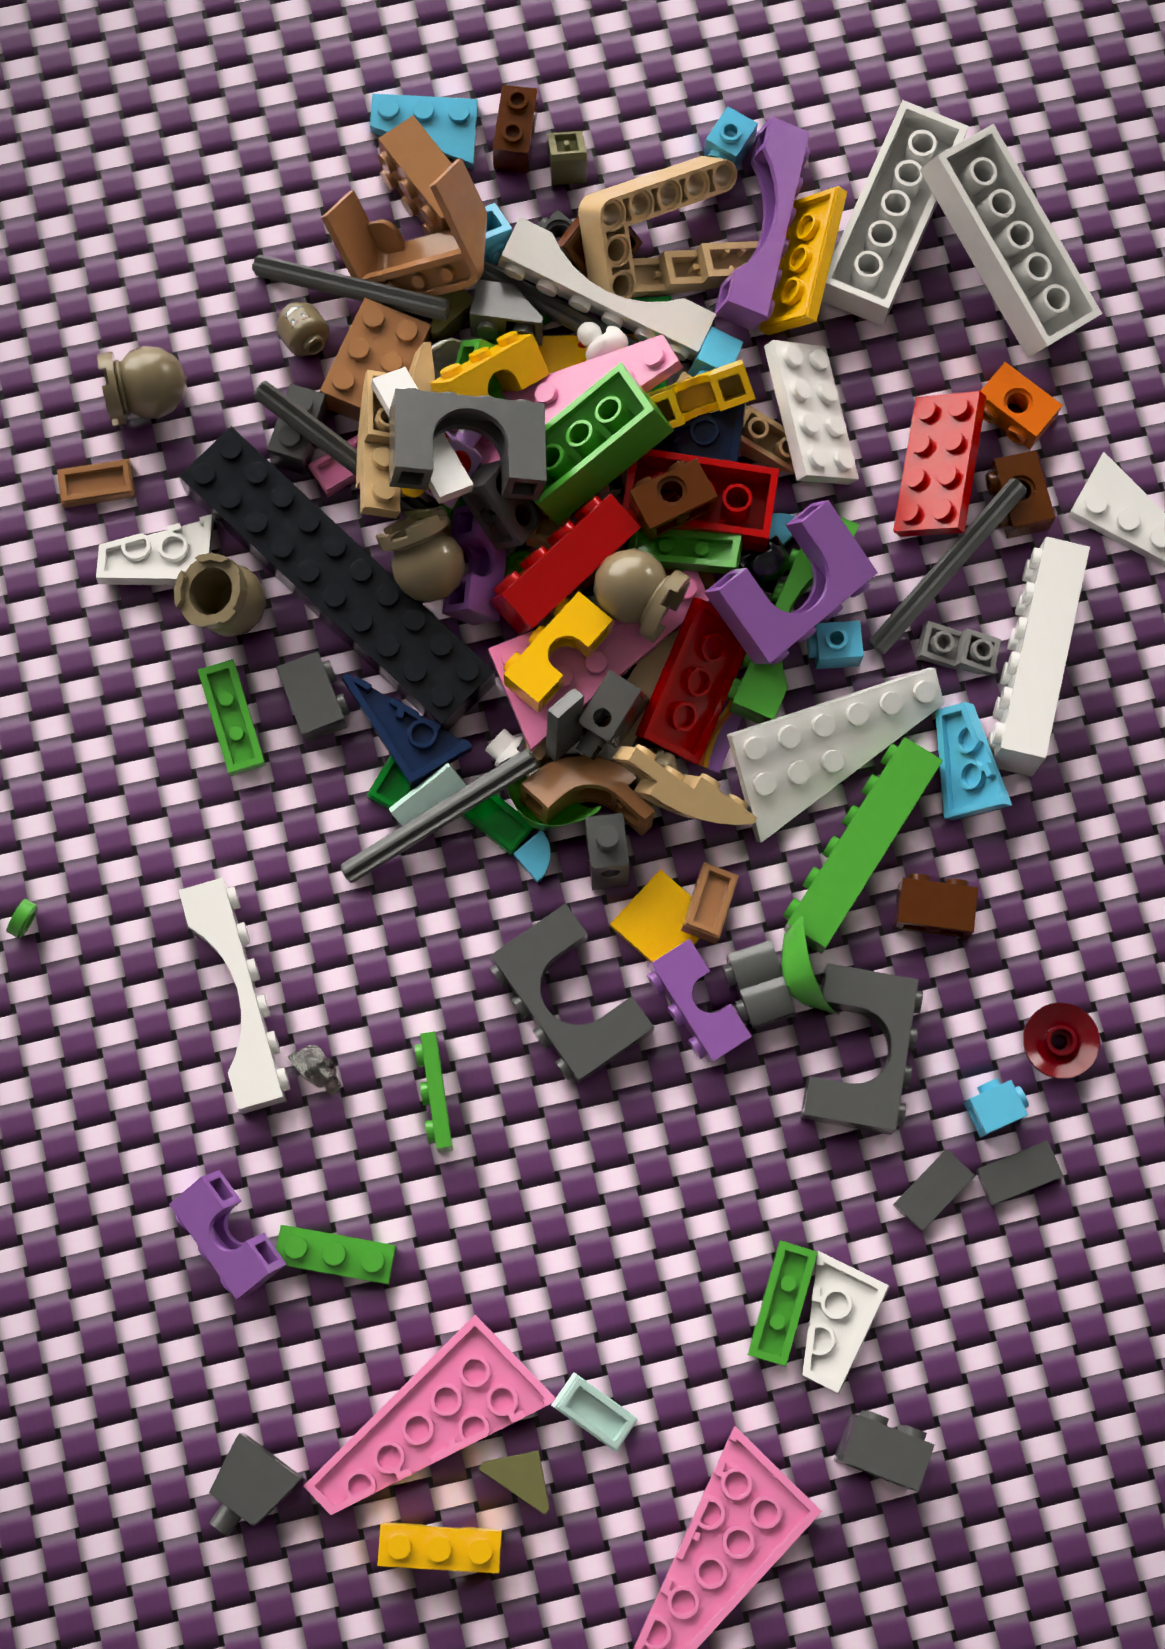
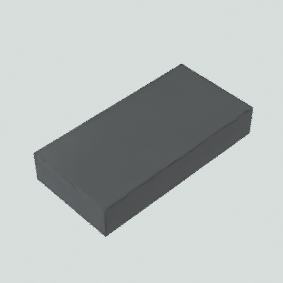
M575 688L571 689L548 709L546 755L555 762L581 740L582 726L578 721L583 714L584 695Z
M1048 1140L975 1170L990 1206L1063 1177Z
M946 1149L896 1200L893 1206L922 1232L975 1175Z

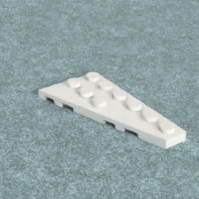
M929 667L727 734L745 802L749 805L747 810L757 817L755 823L751 824L756 841L762 843L944 705L936 669Z

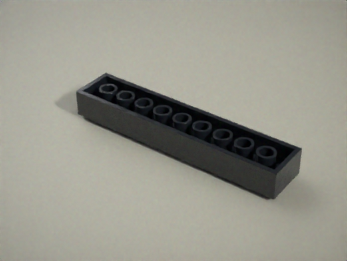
M232 426L179 475L184 491L209 515L212 514L213 519L426 719L435 721L441 725L442 729L448 732L496 684L495 671L420 601L405 594L388 571Z

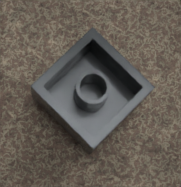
M861 1410L860 1415H849L834 1460L901 1487L919 1491L935 1444L925 1441L927 1433L907 1425H898L897 1430L888 1427L889 1418L868 1410Z

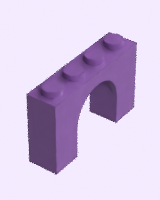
M829 500L810 504L786 524V527L809 559L813 572V585L810 595L799 609L789 613L773 605L747 568L730 570L704 592L754 664L775 665L789 655L787 649L796 641L800 643L811 637L816 632L815 625L822 619L828 620L837 615L843 609L841 603L850 596L853 598L863 593L870 586L868 581L878 573Z

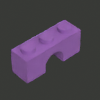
M468 506L456 507L453 511L451 536L455 538L459 546L466 553L469 561V572L463 575L460 585L449 596L444 598L442 614L473 626L500 621V613L489 601L497 595L492 589L504 579L507 549L496 551Z
M690 939L647 965L651 973L647 974L649 982L658 994L664 992L672 1005L667 1007L679 1027L684 1024L692 1036L688 1043L699 1059L705 1057L708 1062H713L752 1037L732 1004L724 1006L715 1013L704 1012L695 1005L692 997L693 986L699 978L709 973L710 970Z
M218 1170L200 1177L169 1205L175 1212L178 1223L190 1233L197 1243L202 1257L209 1261L219 1274L223 1287L232 1293L237 1300L257 1290L287 1264L265 1233L251 1238L244 1243L232 1236L228 1228V1216L231 1210L242 1201L221 1171Z

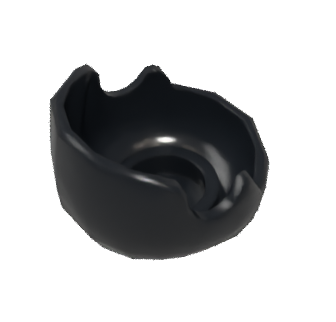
M774 536L768 541L765 552L752 553L739 563V568H747L760 588L769 587L777 582L787 570L789 555L779 537Z

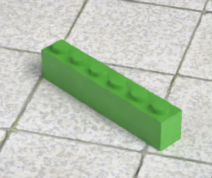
M906 737L903 738L898 747L894 744L890 745L880 763L886 766L881 775L877 777L872 774L861 791L863 795L867 796L860 808L852 805L841 824L846 826L847 829L840 839L833 836L823 851L822 855L828 858L821 870L813 867L802 886L808 889L801 901L794 898L785 911L783 917L788 920L784 928L785 932L790 929L798 918L803 916L806 944L821 954L824 952L943 761L942 759Z

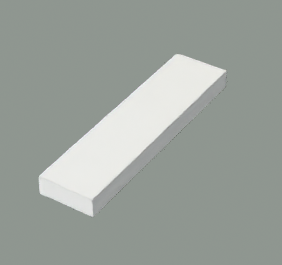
M406 367L375 377L371 382V387L389 418L395 388L418 389ZM444 432L433 440L434 470L429 483V488L438 504L472 492L474 485Z

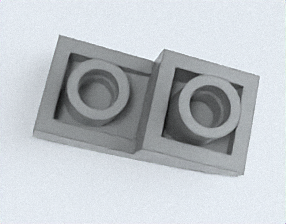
M927 621L922 627L915 658L952 669L992 675L994 674L1001 639L969 628L964 631H958Z

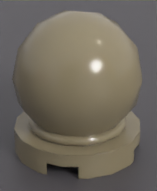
M142 346L129 351L121 361L115 360L113 352L97 355L98 368L103 370L106 385L102 386L113 427L127 425V416L131 413L143 419H159L172 413L181 403L187 390V375L179 360L161 347Z
M442 506L431 508L432 516L418 520L415 514L410 515L384 528L385 534L375 536L382 551L394 552L390 564L394 580L405 594L417 601L430 603L449 596L460 585L466 568L463 550L455 538L443 532L444 528L451 521L446 509Z
M632 548L616 552L605 558L595 574L593 591L599 607L612 619L625 624L639 623L641 625L639 635L654 643L666 629V626L662 625L661 621L668 610L672 609L675 612L678 610L689 588L690 582L688 581L690 577L679 570L674 571L671 576H667L663 565L650 553Z
M207 553L196 556L195 559L197 561L192 563L185 572L181 570L177 576L174 586V603L176 607L181 609L183 616L190 624L208 629L213 634L233 637L248 633L261 621L266 607L265 588L257 576L247 567L237 565L234 561L223 555Z

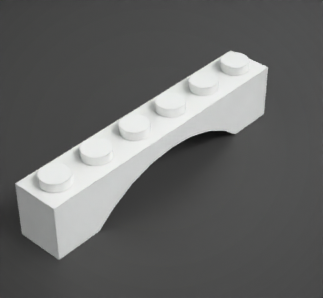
M519 217L498 263V266L504 268L503 272L509 277L520 281L524 278L536 284V288L548 296L555 297L557 294L569 300V305L584 313L591 311L601 316V320L609 326H616L619 329L624 327L634 332V337L641 342L663 335L677 358L682 361L686 359L693 361L699 353L716 316L715 313L685 298L667 302H643L626 299L605 291L589 281L571 264L560 249L552 232L522 217Z
M219 878L181 889L179 894L188 927L222 957L232 974L238 990L241 1007V1033L236 1055L228 1071L237 1109L240 1113L245 1114L286 1102L284 1091L290 1090V1084L285 1068L278 1069L274 1054L280 1053V1047L275 1031H267L264 1018L270 1016V1011L265 995L258 996L254 982L260 980V975L255 958H247L244 945L251 943L245 922L238 923L235 909L241 908L235 886L228 888L225 880Z

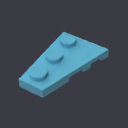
M372 93L370 130L371 133L383 136L414 115L446 157L453 160L462 158L466 168L474 170L478 99Z
M962 702L936 710L939 758L943 760L940 765L944 819L957 820L1012 806L974 704Z

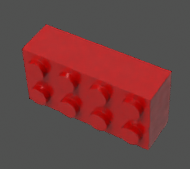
M651 449L629 467L622 506L639 525L640 523L629 505V490L633 489V485L645 477L651 476L654 479L665 474L666 470L678 461L685 460L689 462L697 458L718 496L716 509L676 529L742 535V550L761 553L767 550L779 468ZM672 491L662 495V498L668 502H676L681 498L679 494Z
M612 494L603 499L596 495L591 500H588L573 514L577 519L575 523L569 520L564 525H561L546 539L550 544L548 548L542 545L519 564L524 569L520 574L514 571L492 589L497 595L489 602L519 635L533 629L589 577L606 557L612 555L641 528Z

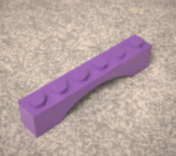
M773 116L757 132L750 161L758 179L762 195L763 223L761 235L749 261L735 269L721 284L714 312L717 317L751 331L763 320L767 321L774 310L775 301L771 300L772 294L782 276L779 264L789 245V239L786 238L787 229L791 226L796 215V208L793 207V203L803 184V178L800 177L801 169L806 164L810 154V148L807 147L810 132Z

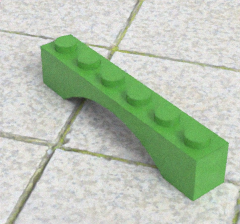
M840 517L853 537H855L859 524ZM801 548L800 551L792 549L788 559L787 570L790 571L785 583L780 580L778 581L770 601L776 603L775 606L789 613L800 597L813 585L812 567ZM746 653L741 664L747 667L742 680L739 678L734 679L727 698L733 700L729 712L760 724L775 719L788 689V684L783 671L782 661L775 665L754 664Z

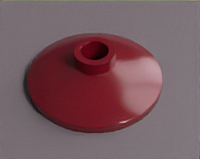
M1057 1002L1041 1007L1029 1018L1023 1032V1047L1028 1060L1039 1072L1056 1079H1069L1084 1073L1095 1062L1100 1049V1036L1094 1020L1087 1012L1073 1004ZM1054 1036H1060L1064 1039L1065 1047L1063 1049H1057L1053 1046L1052 1040Z

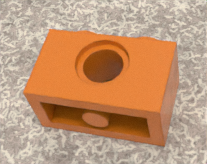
M1006 362L1003 363L981 389V392L986 396L983 420L990 424L995 423L1006 432L1007 437L1013 443L1024 445L1029 450L1054 422L1063 406ZM1016 404L1022 408L1023 412L1014 413L1007 405Z

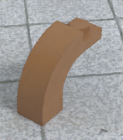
M587 756L562 758L539 768L521 783L519 801L546 825L568 806L581 802H594L608 807L616 814L623 813L624 821L642 836L652 827L655 815L652 803L634 793V783L637 777L624 766L604 758L596 757L595 761Z

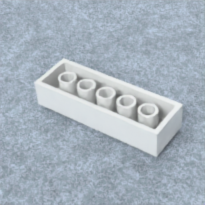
M902 100L831 259L822 302L884 326L938 203L920 169L938 154L965 140L969 126Z
M994 124L938 154L920 169L921 174L1027 358L1102 314Z
M1046 537L1040 548L1034 547L1030 560L1027 559L1022 576V581H1025L1026 585L1023 594L1020 593L1015 609V615H1018L1019 618L1016 628L1011 630L1007 649L1013 651L1010 654L1009 661L1004 664L1000 684H1004L1006 687L1004 686L1001 697H998L996 700L993 719H997L998 722L995 724L994 731L989 733L987 740L998 769L1032 777L1046 759L1089 555V546Z

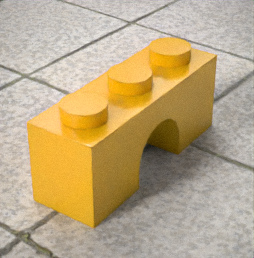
M512 331L496 339L498 344L490 349L489 347H483L468 355L470 360L462 365L455 363L443 368L440 371L441 377L429 384L433 392H454L458 395L478 397L483 395L489 396L488 383L493 374L498 379L502 391H520L548 376L549 371L534 335H518L517 331Z
M742 359L647 393L672 428L682 426L686 421L715 410H720L721 412L756 399Z
M579 591L571 600L566 597L558 604L553 612L555 618L546 627L543 624L540 625L528 640L530 645L522 654L514 653L503 667V670L506 671L503 674L504 685L537 713L545 707L563 686V674L555 669L549 661L552 653L562 647H572L589 658L613 630V619Z
M383 1522L380 1524L377 1566L499 1573L503 1529L424 1526L423 1524Z

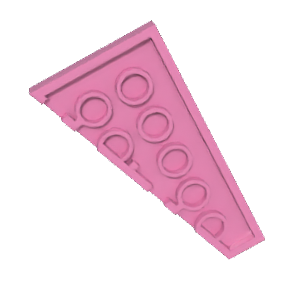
M659 335L551 373L524 390L502 391L501 393L507 400L526 399L531 402L545 403L546 424L620 362L624 364L646 393L684 367L665 337ZM481 435L474 448L482 456V465L501 460L495 446L486 437Z
M736 1426L733 1427L633 1649H697L822 1512Z

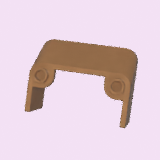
M462 158L455 160L430 185V189L450 228L448 230L404 241L399 229L392 222L384 219L369 221L354 190L346 193L321 217L351 277L431 296H439L470 288L482 277L484 272L487 211Z

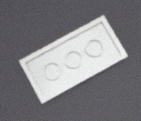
M772 340L764 346L796 480L850 485L857 481L859 477L826 346Z

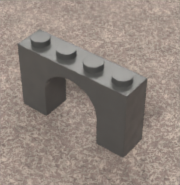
M395 388L390 406L389 487L427 490L434 470L433 440L443 432L453 429H466L483 435L497 449L501 459L502 497L528 500L540 499L547 481L545 403L531 402L526 399H498L488 395L478 397L458 395L454 392L438 393L420 391L416 388Z
M565 903L491 954V962L494 966L489 968V970L501 987L508 984L515 994L511 1001L523 1018L528 1015L532 1018L537 1026L533 1033L544 1049L551 1046L560 1059L555 1061V1064L565 1079L568 1081L574 1078L579 1085L652 1034L654 1026L633 996L600 1019L583 1025L563 1022L553 1016L546 1008L540 992L542 980L546 972L557 961L585 943L588 938V933Z
M829 963L826 965L821 984V992L832 1009L861 1014L876 1023L883 1032L887 1042V1060L882 1072L874 1079L864 1083H845L809 1076L806 1080L800 1119L889 1135L896 1131L897 1126H903L906 1104L900 1103L902 1088L908 1089L912 1073V1066L906 1065L908 1050L914 1051L918 1031L917 1028H912L913 1014L920 1013L923 1000V991L917 990L919 979Z

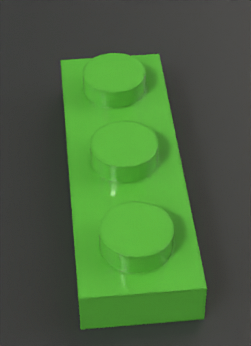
M641 527L630 537L628 549L635 548L650 553L665 569L727 574L730 570L738 569L743 539L742 535L674 529L649 542Z
M234 659L198 669L230 777L266 766Z
M435 1031L420 1033L421 1044L414 1045L417 1067H425L427 1082L420 1083L423 1106L430 1105L432 1120L425 1121L428 1144L436 1143L438 1152L453 1150L437 1035Z
M281 1225L276 1250L288 1267L389 1285L396 1245Z
M779 1241L748 1349V1356L786 1367L816 1261L817 1251L785 1241Z

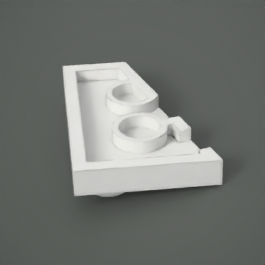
M1103 452L1068 516L1165 567V512Z
M212 514L199 517L200 521L181 526L180 523L166 526L167 530L147 536L140 533L100 544L96 573L98 584L175 586L180 571L185 572L192 563L197 561L195 559L196 556L211 553L214 524Z
M818 1251L802 1375L839 1394L885 1298L889 1285Z

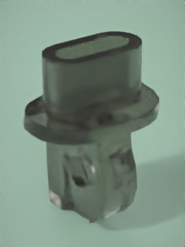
M307 1045L287 1056L297 1072L312 1085L318 1088L324 1087L330 1095L336 1094L341 1089L342 1085L336 1076L337 1069L335 1064L325 1056L318 1046Z

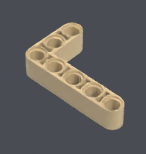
M700 156L585 196L580 202L578 216L588 280L605 291L631 299L636 289V278L628 227L731 190L737 180L735 164L728 159Z

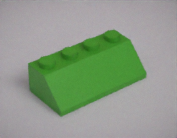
M622 362L545 424L547 481L540 499L534 500V502L558 525L674 431L657 405Z

